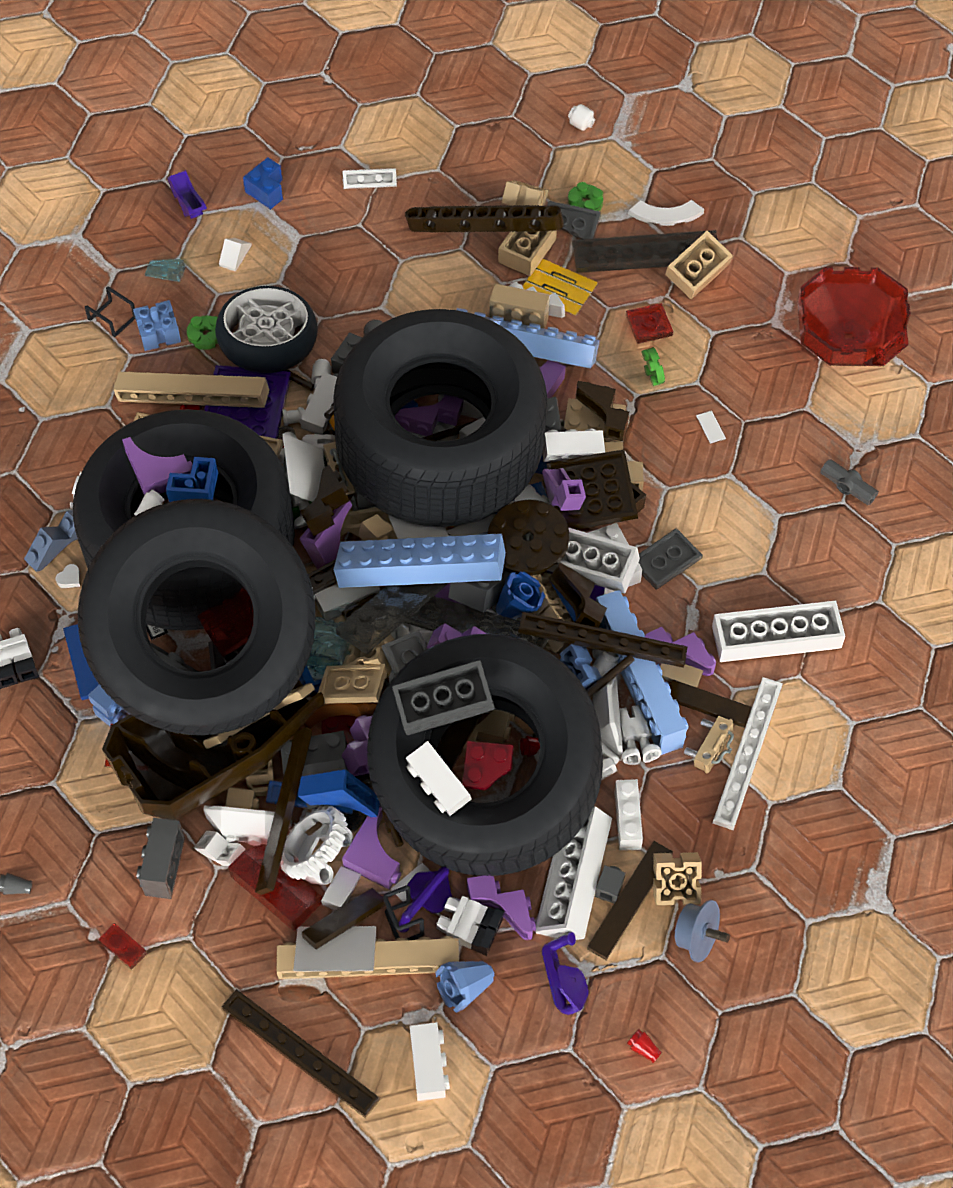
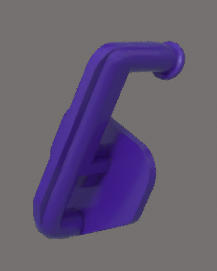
M446 866L441 867L438 871L418 872L408 882L407 885L410 887L411 899L413 901L403 912L398 922L399 926L410 922L421 907L435 914L445 909L448 898L452 897L448 879L449 869ZM410 927L400 930L399 932L405 933L410 929Z
M569 932L546 943L542 948L543 960L554 1004L565 1015H571L582 1010L589 995L586 979L582 971L575 967L560 965L556 950L566 945L573 946L575 944L576 937L573 932Z

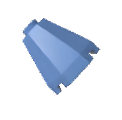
M484 961L448 962L441 965L436 971V977L440 976L441 980L437 983V989L446 1006L449 1008L454 1006L453 1011L457 1013L464 1010L491 985L494 970Z

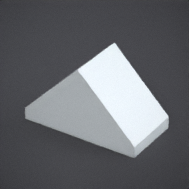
M236 238L225 239L219 266L236 272L252 246L251 243Z

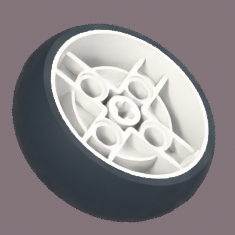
M258 286L235 294L224 304L219 312L215 331L220 349L235 365L252 372L275 373L296 366L309 355L316 342L318 326L311 306L300 295L282 287ZM239 323L238 331L231 333L233 328ZM302 326V329L294 336L295 328Z

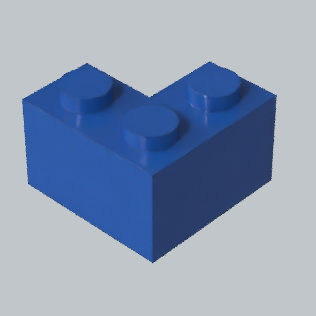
M269 157L243 177L245 192L270 210L283 200L281 184H279L282 181L281 166Z
M194 457L191 474L169 473L166 487L169 502L185 499L213 500L218 476L215 458Z

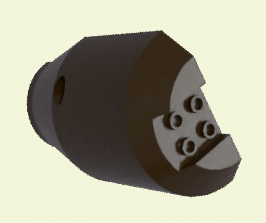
M300 680L297 681L292 690L303 686ZM322 692L317 693L313 697L308 694L303 699L283 708L273 709L269 715L229 736L221 744L206 749L203 742L211 734L187 735L175 733L145 723L130 714L111 725L102 750L120 783L128 786L132 791L141 813L163 819L177 820L265 767L317 709L324 706V696Z

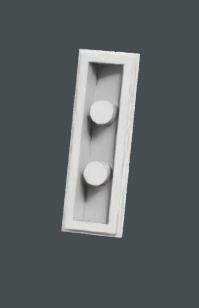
M396 168L343 171L344 189L397 187Z

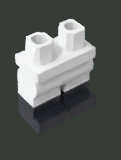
M19 628L10 630V638L3 640L0 634V689L18 684L13 663H15L16 672L21 683L39 677L26 636L22 634Z
M462 896L461 900L449 897L445 910L453 913V918L450 919L441 915L436 928L446 933V936L458 938V944L487 956L502 923L504 911L498 908H489L476 901L468 900L469 898Z

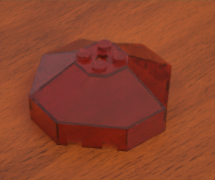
M824 267L800 287L797 305L801 344L830 366H885L909 345L907 324L911 312L910 304H908L907 300L908 289L880 268L871 267L870 271H860V267H844L843 271H833V267ZM845 333L848 334V335L851 333L853 339H851V338L846 339V338H845V336H846Z

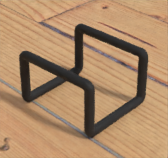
M107 286L106 292L109 300L97 311L86 305L85 311L89 321L98 316L110 325L112 336L116 337L135 320L133 311L135 306L131 300ZM111 292L130 304L133 317L116 332L112 321L100 314L112 302Z
M406 885L383 895L387 907L385 915L395 939L400 938L397 930L400 931L418 923L420 924V933L407 939L415 940L423 937L425 934L423 918H418L399 926L393 912L411 903L410 887ZM406 890L407 901L391 907L388 897Z

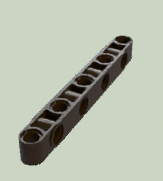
M558 206L412 207L405 212L408 227L412 232L557 231L564 226L561 209Z

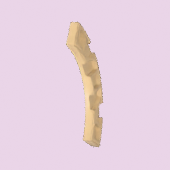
M308 683L292 690L274 709L278 710L303 699L314 691L315 688L312 683ZM250 724L229 732L213 734L205 739L203 744L206 749L221 744L229 736L236 734Z

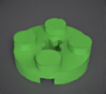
M580 182L570 190L568 204L600 211L603 206V191L593 185Z
M193 317L187 327L188 341L194 344V347L201 350H209L216 347L215 344L218 341L215 330L218 317ZM203 331H210L207 332V335H203Z
M652 347L642 350L643 359L647 363V365H644L646 375L650 376L653 387L664 383L665 375L662 365L659 364L658 359L660 358L656 349Z

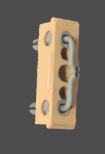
M336 443L324 444L323 452L327 464L330 465L333 472L336 471L335 468H339L340 472L338 473L349 490L346 495L353 494L355 491L339 461Z
M718 716L714 723L703 718L701 725L711 730L699 751L688 747L684 750V754L694 758V766L703 770L706 774L710 772L714 764H718L722 760L724 754H730L732 748H730L734 738L732 719L728 720ZM726 742H727L726 748H727L728 750H725V751H723V752L721 753L723 747L725 746V744H726Z

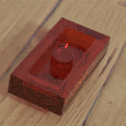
M115 923L98 939L103 946L131 970L148 954L141 945Z

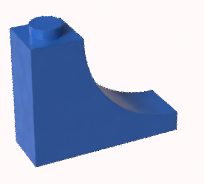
M346 769L301 777L298 797L310 806H342L362 812L369 817H378L380 802L377 799V795Z

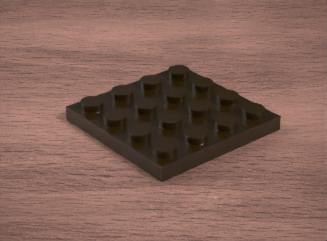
M625 449L546 463L549 470L564 468L571 480H582L586 498L580 510L560 511L559 506H554L564 516L568 528L577 530L638 519Z

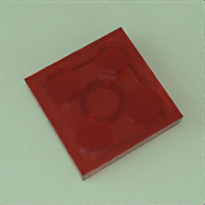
M662 303L626 311V317L637 344L673 336V329Z

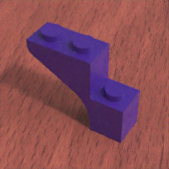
M183 171L169 176L167 180L174 198H178L184 216H190L193 219L203 215V211L207 207L193 188L187 172Z

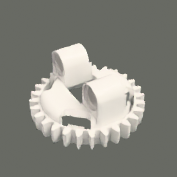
M325 805L324 807L319 806L318 809L313 808L311 813L306 812L304 818L300 817V821L297 824L294 823L295 826L292 830H289L290 833L286 838L280 863L281 869L292 879L296 878L299 880L302 878L311 884H329L333 879V870L327 862L333 861L341 847H348L353 841V833L346 827L348 823L345 822L347 818L344 817V814L333 806ZM317 822L323 824L312 835H307L305 833ZM321 839L323 841L322 845L312 854L318 841Z

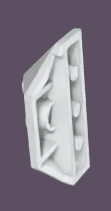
M616 676L593 695L592 703L600 725L601 741L622 761L623 747Z
M204 805L206 819L227 842H246L253 846L267 845L275 812Z

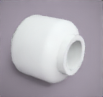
M582 104L573 106L568 115L570 124L582 131L591 128L595 122L593 118L594 112Z

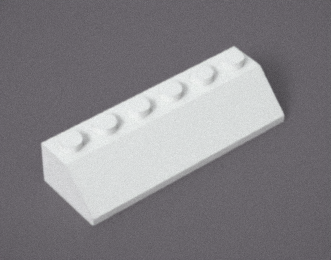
M595 806L576 836L552 857L536 922V931H534L537 934L558 938L573 932L576 940L585 938L612 818Z

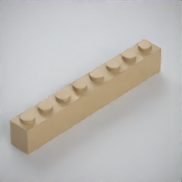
M119 372L113 388L118 402L265 408L269 393L265 377Z
M443 936L440 939L421 937L418 940L398 938L395 941L376 939L373 971H293L296 944L288 942L277 946L278 979L436 973L439 967L445 963L459 962L458 938Z

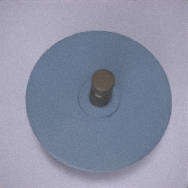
M708 900L702 906L689 903L683 908L678 917L675 928L676 945L689 950L690 957L694 962H701L708 956L715 940L728 943L730 939V934L718 931L720 910L716 901Z

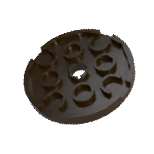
M520 500L505 506L493 517L487 534H502L505 547L503 569L510 573L516 572L515 574L526 572L530 576L547 572V569L555 564L557 565L563 559L569 546V529L564 516L552 505L539 500ZM529 533L534 536L530 541H525L522 538Z

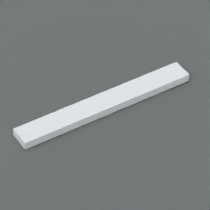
M762 677L713 824L734 830L783 683Z

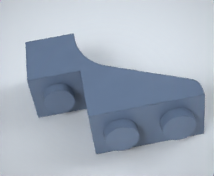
M73 510L66 511L59 526L40 528L24 558L35 571L43 570L68 544L78 539L74 528Z

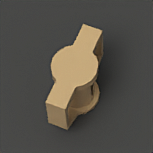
M272 759L265 765L268 766V769L258 770L246 777L247 787L250 790H255L256 797L267 796L268 787L253 788L252 785L269 784L270 780L274 781Z

